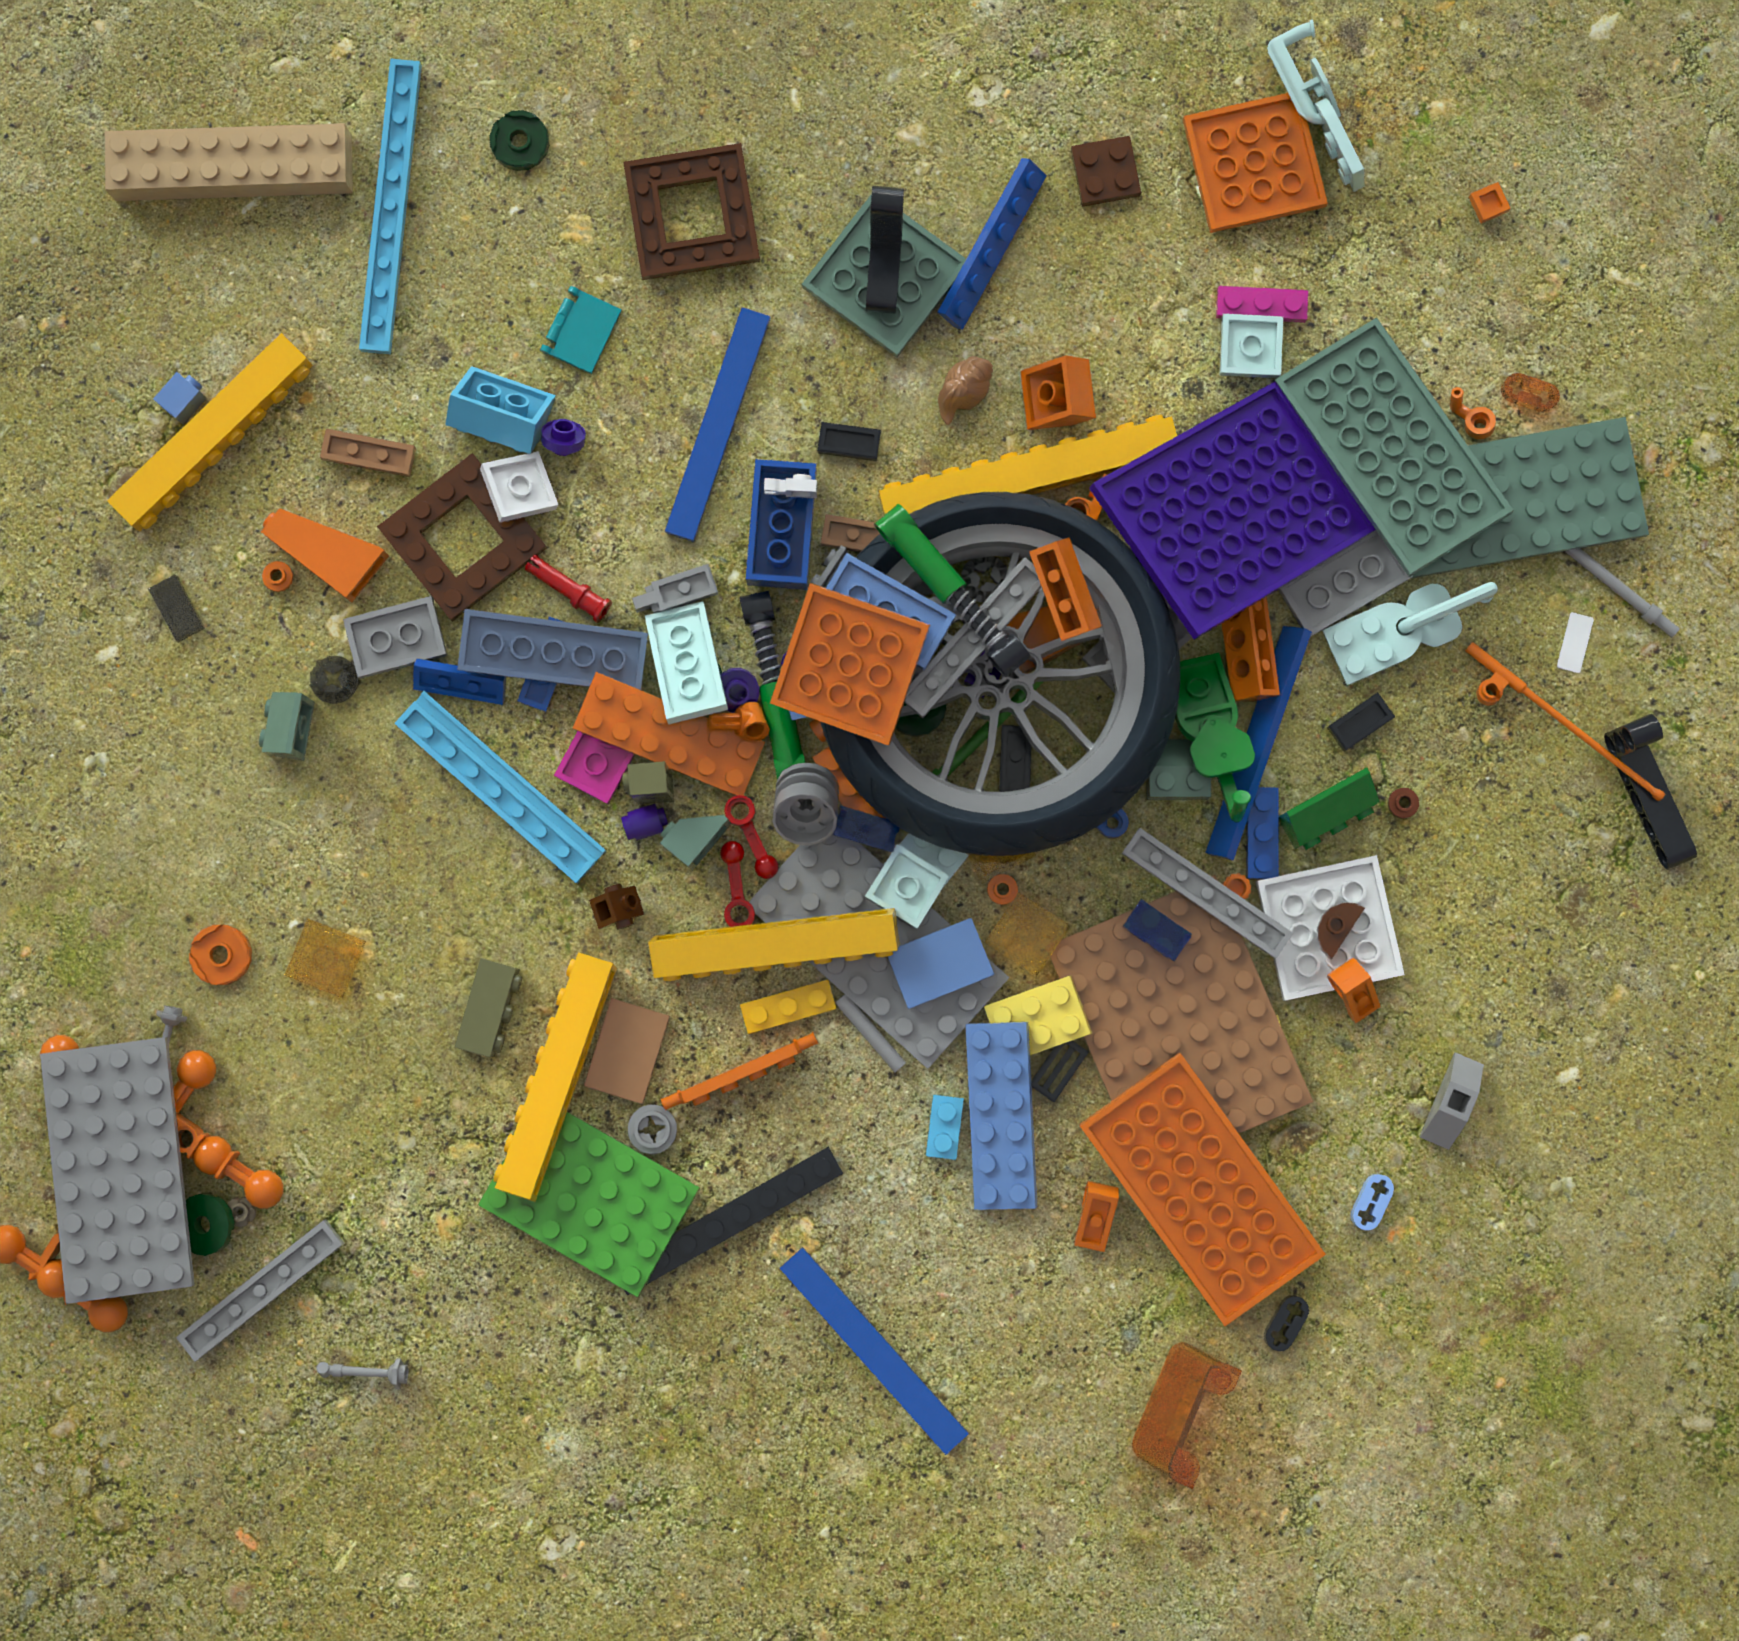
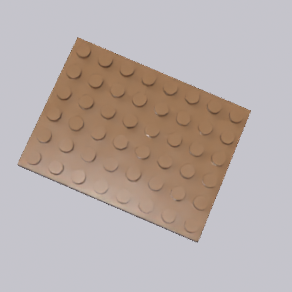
M1177 891L1045 946L1059 979L1070 975L1073 978L1092 1034L1086 1035L1084 1038L1111 1101L1180 1052L1238 1133L1313 1102L1242 936Z

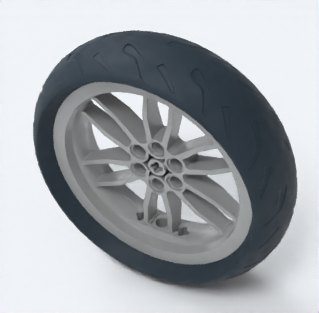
M980 492L937 501L910 513L920 531L950 565L980 557H1009L1010 564L1005 578L1014 570L1020 559L1026 557L1032 562L1029 551L1069 537L1102 626L1064 641L1058 638L1033 649L1027 648L1023 641L1040 612L1045 597L1041 587L1034 605L1020 628L1017 630L1006 626L1002 630L1007 635L1012 633L1024 645L1031 656L1028 660L1032 661L1036 667L1035 671L1025 674L1017 668L1008 677L1002 675L1000 680H996L994 675L989 676L988 674L992 673V669L995 666L987 657L988 648H986L985 653L978 657L964 672L972 674L975 677V683L972 686L965 687L957 680L952 688L932 708L935 709L962 697L966 698L971 704L952 738L942 772L939 775L933 774L918 763L900 744L895 736V732L890 745H885L820 722L833 757L845 777L860 796L879 814L911 835L942 848L985 856H1008L1038 852L1059 846L1084 835L1109 819L1138 792L1159 761L1173 728L1181 683L1180 655L1171 614L1160 590L1133 551L1116 534L1088 515L1054 500L1021 493ZM880 534L856 557L858 560L912 590L923 582L900 553L891 547ZM946 633L941 643L946 645L953 636ZM1094 639H1099L1103 643L1106 658L1105 664L1080 669L1043 668L1042 658L1067 646ZM916 667L913 678H916L923 669ZM1111 673L1115 696L1104 729L1094 743L1089 741L1063 711L1035 691L1033 684L1045 681H1074ZM1013 689H1021L1026 694V699L1022 703H1014L1009 698V693ZM990 695L995 699L996 705L989 710L983 709L979 705V699L982 696ZM906 705L903 706L900 717L917 713ZM1031 705H1034L1059 722L1085 749L1086 754L1069 769L1065 768L1038 738L1025 714V711ZM1001 713H1012L1032 747L1057 772L1056 777L1036 786L1004 792L984 791L983 784L993 757L998 717ZM977 716L978 718L989 720L987 751L976 786L973 789H969L949 782L947 777L958 745Z

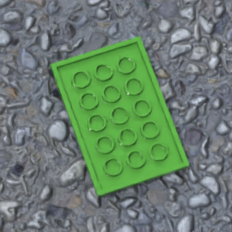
M567 1112L536 1202L496 1189L497 1182H494L492 1179L478 1205L625 1291L639 1297L699 1192L700 1187Z

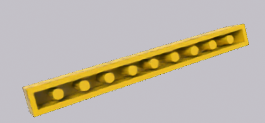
M1156 415L1145 420L1146 423L1134 425V422L1121 424L1116 427V431L1105 433V430H1097L1087 434L1088 438L1076 440V437L1060 440L1057 446L1047 448L1046 444L1030 448L1029 453L1018 455L1017 452L1006 453L1000 456L998 461L989 463L988 459H983L971 463L970 468L962 470L959 467L947 468L939 476L930 477V474H924L914 477L911 483L901 485V482L898 481L883 486V490H879V500L883 515L897 504H900L910 514L937 501L959 495L980 492H1011L1033 495L1103 477L1104 474L1108 475L1176 437L1177 433L1172 416L1163 418V415Z

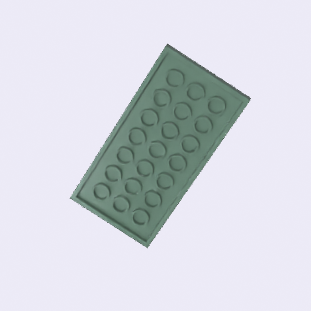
M1377 318L1275 379L1339 478L1408 577L1513 513L1514 510Z
M1626 417L1468 445L1514 511L1508 517L1418 571L1411 579L1647 537L1649 531Z

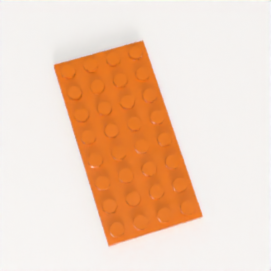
M1180 1052L1079 1124L1224 1326L1230 1324L1326 1255Z

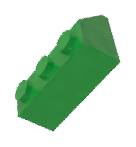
M1366 767L1279 816V822L1295 849L1303 845L1305 850H1308L1322 842L1319 836L1327 831H1330L1333 836L1348 827L1345 821L1354 816L1360 821L1374 813L1372 806L1380 802L1370 771Z

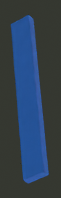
M741 308L665 529L667 534L691 542L695 541L770 322V316L747 308Z
M1283 626L1274 651L1280 695L1257 701L1247 730L1255 752L1254 762L1248 769L1232 774L1237 791L1245 790L1249 792L1251 800L1248 803L1243 819L1237 823L1231 820L1223 800L1205 852L1211 856L1234 860L1312 633L1306 628Z
M803 1247L780 1267V1270L945 1455L969 1434Z

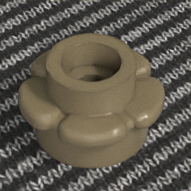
M235 1197L229 1201L228 1206L232 1210L235 1221L234 1226L245 1227L248 1225V1222H252L255 1219L256 1209L247 1201L246 1197L241 1199ZM239 1209L243 1210L242 1215L238 1214Z

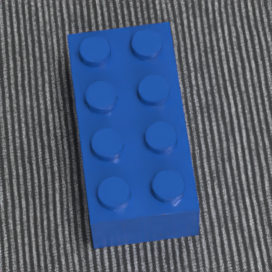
M755 459L746 569L747 586L807 590L815 498L786 497V495L782 494L768 495L764 491L765 478L786 480V478H793L795 474L810 475L812 480H816L817 468L815 463Z

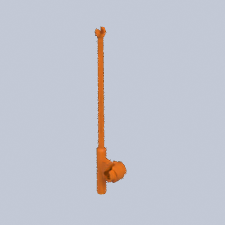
M1474 642L1468 646L1465 652L1493 673V676L1483 681L1477 689L1476 695L1480 703L1486 706L1495 705L1502 697L1503 690L1509 685L1516 692L1527 696L1650 792L1655 800L1661 801L1664 798L1665 793L1653 787L1527 687L1524 681ZM1486 690L1492 691L1494 695H1489Z

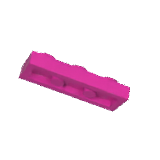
M1218 286L1216 318H1222L1223 314L1281 316L1283 317V322L1305 323L1307 321L1308 290Z

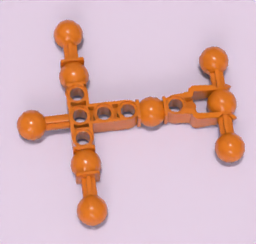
M55 1035L42 1045L40 1054L79 1049V1046L69 1036ZM192 1050L185 1053L178 1062L177 1075L179 1080L173 1087L180 1153H187L186 1157L193 1159L196 1167L201 1172L215 1175L214 1178L223 1179L225 1176H228L243 1186L245 1197L252 1206L259 1209H268L275 1206L281 1200L284 1191L282 1180L275 1172L270 1170L254 1172L236 1160L240 1152L237 1150L232 1151L230 1144L224 1138L204 1133L198 1125L179 1113L194 1089L208 1086L216 1074L215 1061L207 1052ZM185 1130L190 1131L193 1135V1142L189 1147L185 1146L181 1140ZM1 1225L0 1264L16 1262L30 1272L28 1280L37 1279L38 1288L44 1295L51 1298L63 1297L66 1305L61 1259H55L60 1252L59 1233L52 1237L40 1256L26 1247L25 1235L19 1228L12 1225ZM121 1296L77 1302L78 1305L88 1311L89 1322L96 1330L104 1333L119 1330L126 1322L128 1308Z

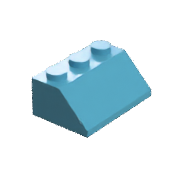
M471 366L450 394L445 425L456 428L460 432L482 437L489 442H496L511 447L515 451L531 454L541 439L542 427L548 420L556 395Z

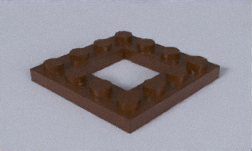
M741 143L623 162L642 280L760 262ZM717 180L726 234L667 243L658 190Z
M473 453L377 526L452 622L461 616L465 609H470L523 568L527 562L531 561L530 558L536 554L538 556L547 549V546L524 517L499 522L480 470L482 464ZM469 497L502 538L503 542L456 578L421 533Z

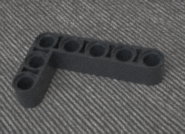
M872 186L866 312L896 314L903 229L904 188Z
M1648 714L1605 733L1604 740L1611 754L1653 787L1665 793L1661 801L1655 800L1650 792L1616 767L1660 863L1665 869L1669 870L1696 858L1697 851L1648 746L1663 739V730L1658 719L1653 714Z

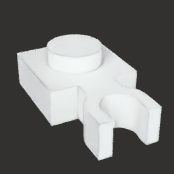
M795 474L793 478H786V480L765 478L764 491L768 495L782 494L786 495V497L817 498V480H812L810 475Z

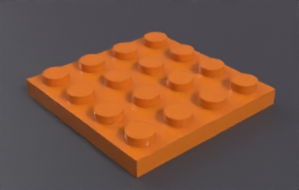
M1288 93L1183 117L1184 129L1210 233L1327 206L1328 202L1308 121L1298 114Z
M810 583L770 704L882 744L890 745L931 625Z

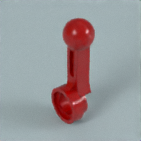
M733 796L725 805V816L732 825L738 826L744 832L756 858L754 865L756 874L763 879H770L777 874L779 864L773 856L767 855L754 827L755 806L752 800L746 796ZM744 804L749 808L747 817L741 820L735 819L732 816L733 808L736 805Z
M728 841L720 850L721 859L728 866L732 897L731 902L725 908L724 918L730 927L751 925L755 918V910L752 904L745 899L740 862L744 858V848L736 841ZM737 905L746 907L749 912L748 919L744 922L734 921L731 917L733 907Z

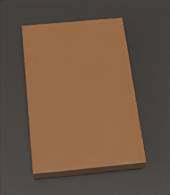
M611 998L584 1086L643 1104L670 1016Z

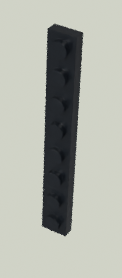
M829 1146L675 1232L647 1284L842 1175L843 1171Z

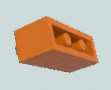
M1070 538L1058 540L1029 551L1061 641L1101 627L1102 625Z

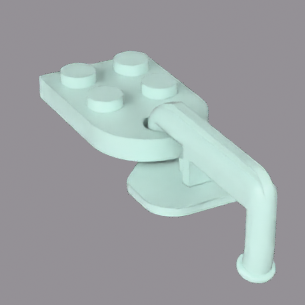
M1311 19L1310 22L1301 24L1273 38L1267 47L1268 54L1298 114L1312 124L1321 125L1325 133V147L1332 160L1337 158L1339 165L1338 173L1345 186L1350 184L1353 192L1365 187L1364 167L1339 120L1341 114L1329 82L1317 59L1313 58L1310 60L1313 79L1304 83L1286 48L1309 36L1315 38L1314 21ZM1313 89L1318 98L1323 97L1321 101L1313 104L1308 94Z
M1488 582L1451 598L1444 586L1429 584L1413 591L1409 595L1406 605L1384 603L1322 630L1345 684L1348 686L1407 660L1416 652L1420 643L1431 647H1439L1456 639L1462 630V622L1457 611L1477 602H1490L1496 594L1498 587L1494 582Z

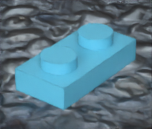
M933 1095L926 1156L957 1159L964 1098Z

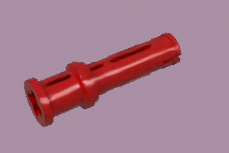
M536 554L530 560L539 568L527 562L525 566L526 572L531 573L570 599V604L573 608L582 609L593 617L594 622L599 623L608 613L612 601L608 598L603 599L592 592L591 586L588 584L579 585Z

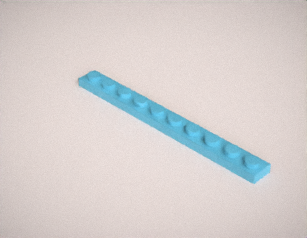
M390 59L359 350L361 352L391 355L422 69L420 61Z

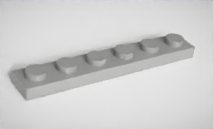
M1024 557L979 607H983L982 611L986 616H990V620L994 625L998 624L997 628L999 631H1002L1042 587L1034 565ZM967 622L931 660L925 671L922 670L910 684L904 703L921 718L928 714L986 649V646L982 645V639L975 637L973 628H968Z
M1141 828L1137 830L1121 853L1274 959L1278 957L1293 935V932Z
M326 1219L323 1220L176 1337L194 1362L198 1361L345 1243Z

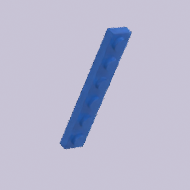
M1021 158L937 312L954 328L963 330L1047 176L1031 159Z

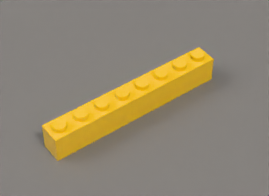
M281 333L125 482L107 502L139 532L150 528L157 521V515L164 508L172 507L179 500V494L186 487L195 485L200 480L201 473L208 466L217 464L223 457V452L230 445L233 446L239 443L245 435L244 432L252 424L255 425L262 421L267 414L266 410L274 403H280L287 396L288 389L295 382L300 383L309 375V369L313 365Z
M895 908L656 935L651 938L648 944L653 977H663V981H675L681 979V975L693 974L694 978H703L710 976L711 972L723 971V974L729 975L741 972V968L753 967L754 971H764L771 969V965L783 964L785 968L797 967L802 965V961L814 960V964H826L832 962V958L844 957L845 961H853L863 958L864 954L875 953V957H887L893 955V951L898 950L900 941Z
M579 952L576 960L571 959L566 976L569 977L566 988H561L557 996L556 1005L559 1006L555 1017L550 1018L546 1028V1034L549 1035L546 1045L539 1048L535 1063L538 1064L535 1076L530 1075L525 1087V1093H528L525 1104L518 1107L515 1115V1122L518 1124L514 1135L510 1134L505 1143L504 1152H507L503 1164L498 1165L494 1174L493 1181L497 1182L496 1189L536 1202L617 971L613 963Z

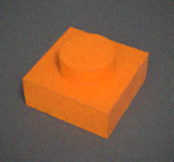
M1499 182L1475 191L1469 196L1481 224L1503 215L1511 209Z

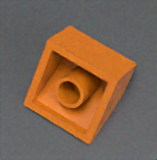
M1065 355L1021 370L1027 429L1072 426L1096 418L1089 359Z

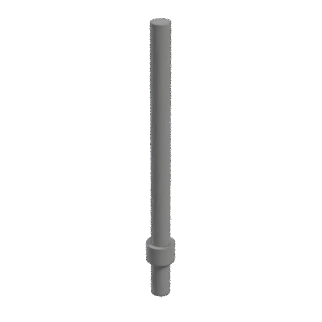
M1581 548L1564 551L1643 614L1641 618L1650 625L1654 623L1671 638L1679 631V627L1661 614L1663 610L1654 603L1650 605Z

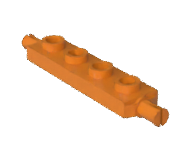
M812 1032L797 1040L795 1038L793 1039L794 1042L686 1090L681 1091L679 1089L676 1093L663 1099L661 1098L662 1105L665 1111L690 1101L696 1106L710 1100L709 1093L720 1089L722 1094L739 1087L738 1080L749 1077L750 1081L767 1075L766 1068L777 1064L779 1069L796 1062L793 1056L818 1044L814 1033Z

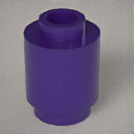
M655 803L627 812L628 815L621 817L628 840L636 838V841L660 834L664 830L663 826L668 825L664 808H657Z

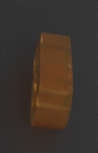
M1522 373L1511 374L1501 385V393L1505 400L1537 412L1545 413L1550 411L1557 405L1560 399L1559 390L1555 385ZM1517 381L1519 382V388L1525 391H1520L1517 395L1513 394V388L1509 385ZM1546 391L1548 392L1547 397L1552 400L1543 404L1541 403L1542 398L1534 394L1541 395Z

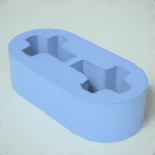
M1373 1174L1366 1179L1350 1214L1351 1221L1357 1228L1367 1231L1378 1226L1394 1192L1391 1179L1381 1174ZM1380 1180H1383L1382 1186L1386 1188V1192L1384 1194L1379 1193L1375 1201H1373L1372 1197L1375 1190L1371 1188L1373 1182L1379 1183ZM1371 1203L1373 1205L1369 1214L1373 1216V1220L1371 1222L1365 1221L1364 1225H1362V1218L1358 1216L1360 1210L1366 1211Z

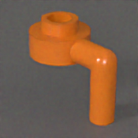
M1460 387L1453 388L1451 391L1450 410L1465 420L1464 427L1466 433L1474 439H1485L1491 436L1496 424L1494 413L1486 407L1468 408L1462 404L1463 390ZM1481 423L1485 425V428H1476L1475 425Z

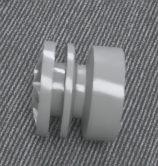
M800 763L788 767L778 777L772 822L776 832L783 839L794 844L808 846L823 842L836 829L839 785L836 777L827 768L813 763Z

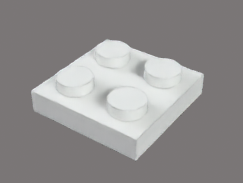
M539 451L482 463L480 470L499 522L557 509L558 502Z

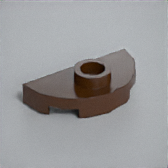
M1341 903L1329 908L1321 916L1317 926L1318 942L1321 946V951L1329 959L1334 957L1365 907L1355 903Z

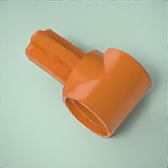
M746 702L740 705L735 710V713L709 714L708 717L710 729L734 730L736 735H743V738L748 742H759L769 734V726L761 705L757 702Z

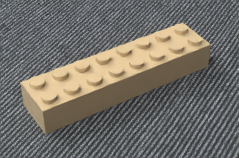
M345 123L105 131V190L115 201L353 193L352 135Z

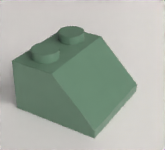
M272 692L271 699H268L265 704L264 714L265 717H268L266 729H262L259 738V746L262 747V752L269 756L304 761L315 702L302 693Z
M1168 739L1159 761L1146 780V800H1208L1211 797V778L1200 775L1194 767L1190 754L1192 741L1188 739Z
M724 815L679 819L676 824L671 821L660 834L663 837L660 844L693 871L731 826V823Z

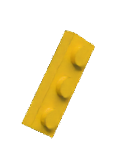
M824 980L740 1004L747 1033L751 1034L835 1010L836 1005L829 980Z

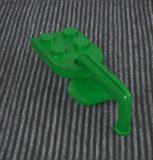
M1218 652L1180 661L1181 683L1178 708L1175 716L1177 726L1180 732L1193 742L1190 747V754L1196 771L1204 777H1217L1231 820L1235 823L1240 822L1251 800V795L1245 790L1237 791L1232 773L1251 767L1255 759V752L1249 735L1236 728L1238 708L1220 654Z

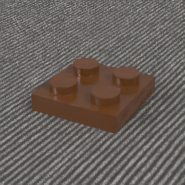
M1130 136L1071 146V155L1082 207L1140 197L1141 188Z

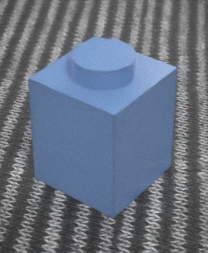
M176 372L153 400L184 425L207 398L200 392L203 386L193 377L188 375L184 378Z

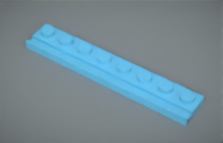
M425 691L394 723L575 883L578 884L595 865L597 860L606 852L600 844Z

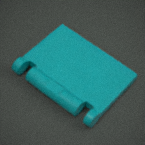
M570 286L568 293L578 297L575 303L568 298H564L546 336L548 341L556 343L555 348L552 349L542 344L540 351L592 375L622 309L587 294L574 286Z

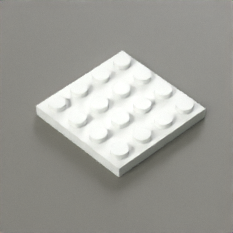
M1377 855L1256 881L1262 911L1293 932V935L1278 957L1274 959L1283 1001L1333 991L1334 988L1330 984L1327 975L1351 958L1356 959L1371 976L1372 982L1405 975ZM1341 903H1355L1365 907L1334 957L1329 959L1321 951V946L1318 942L1317 926L1321 916L1329 908Z

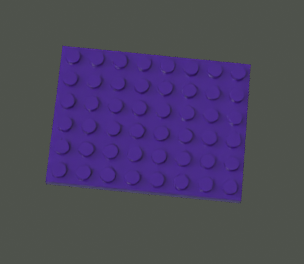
M1276 381L1097 480L1089 487L1194 640L1376 530L1339 478Z

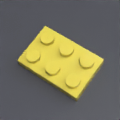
M1071 975L984 1006L990 1023L1028 1022L1030 1055L1092 1034Z

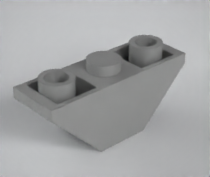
M1454 1052L1419 1136L1420 1138L1447 1150L1450 1149L1468 1122L1478 1098L1484 1064Z

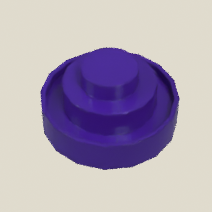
M558 419L547 422L542 427V445L559 456H567L578 452L585 445L586 432L576 422Z
M730 668L721 674L728 707L726 711L735 713V710L740 705L746 702H757L759 684L750 671L743 668Z

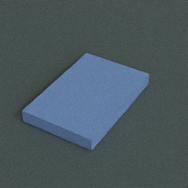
M972 918L901 945L897 951H893V955L887 956L908 1009L994 975Z

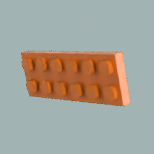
M595 672L572 728L649 761H665L671 770L734 796H744L765 744V741L762 740L759 742H748L743 738V735H736L734 730L710 729L708 718L704 716L668 725L661 698L598 672Z

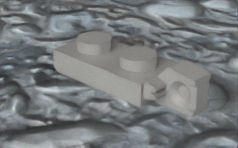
M709 564L651 582V585L645 587L646 594L634 597L632 601L637 613L652 609L653 613H657L718 595V590Z

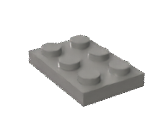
M432 596L343 619L359 679L414 665L416 659L430 661L448 656Z

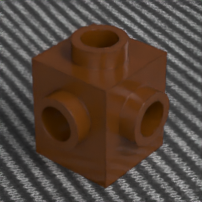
M621 883L612 885L604 889V894L589 900L598 929L616 925L617 930L634 925L633 919L644 915L635 885L623 888Z

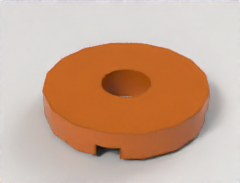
M212 925L203 929L194 937L189 953V962L193 972L202 981L213 985H228L238 981L247 972L252 960V949L248 938L240 930L229 925ZM219 946L225 947L228 952L226 961L221 964L216 963L213 959V952Z

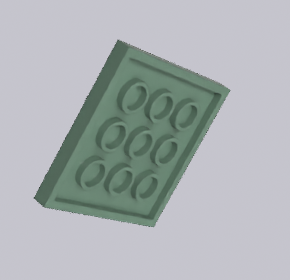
M870 195L804 280L802 288L898 358L948 293L966 258L903 213L896 314L866 312L870 259Z

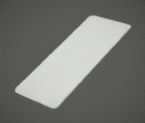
M1573 612L1570 613L1557 663L1558 668L1580 673L1594 621L1592 617Z

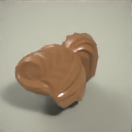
M971 356L966 360L956 363L948 371L943 388L938 396L940 415L946 425H950L957 409H972L986 397L990 387L989 380L992 378L993 365L990 361Z

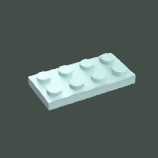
M701 601L645 615L668 725L728 710L704 602Z

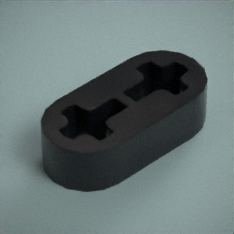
M1289 1295L1280 1302L1264 1331V1340L1271 1349L1285 1351L1294 1342L1309 1314V1306L1303 1298ZM1298 1301L1300 1303L1298 1308L1302 1312L1299 1316L1294 1314L1288 1323L1286 1319L1290 1311L1286 1309L1289 1303L1294 1305ZM1286 1324L1287 1326L1283 1331V1335L1286 1337L1285 1342L1278 1341L1276 1345L1273 1344L1274 1338L1271 1336L1273 1330L1279 1332L1282 1326Z

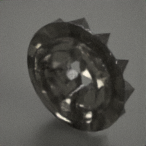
M327 656L317 661L315 667L310 672V687L315 696L326 703L338 704L345 702L353 696L358 687L359 678L357 677L355 666L342 656ZM328 671L334 675L339 672L341 675L338 677L342 688L334 684L327 686L326 683H328L329 679L325 672Z

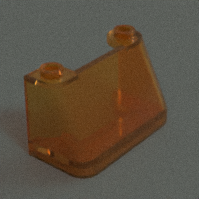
M1181 1342L1172 1346L1132 1439V1449L1136 1456L1177 1483L1193 1489L1199 1476L1200 1465L1192 1453L1182 1449L1206 1390L1218 1395L1230 1393L1235 1388L1242 1370L1231 1361L1190 1343Z

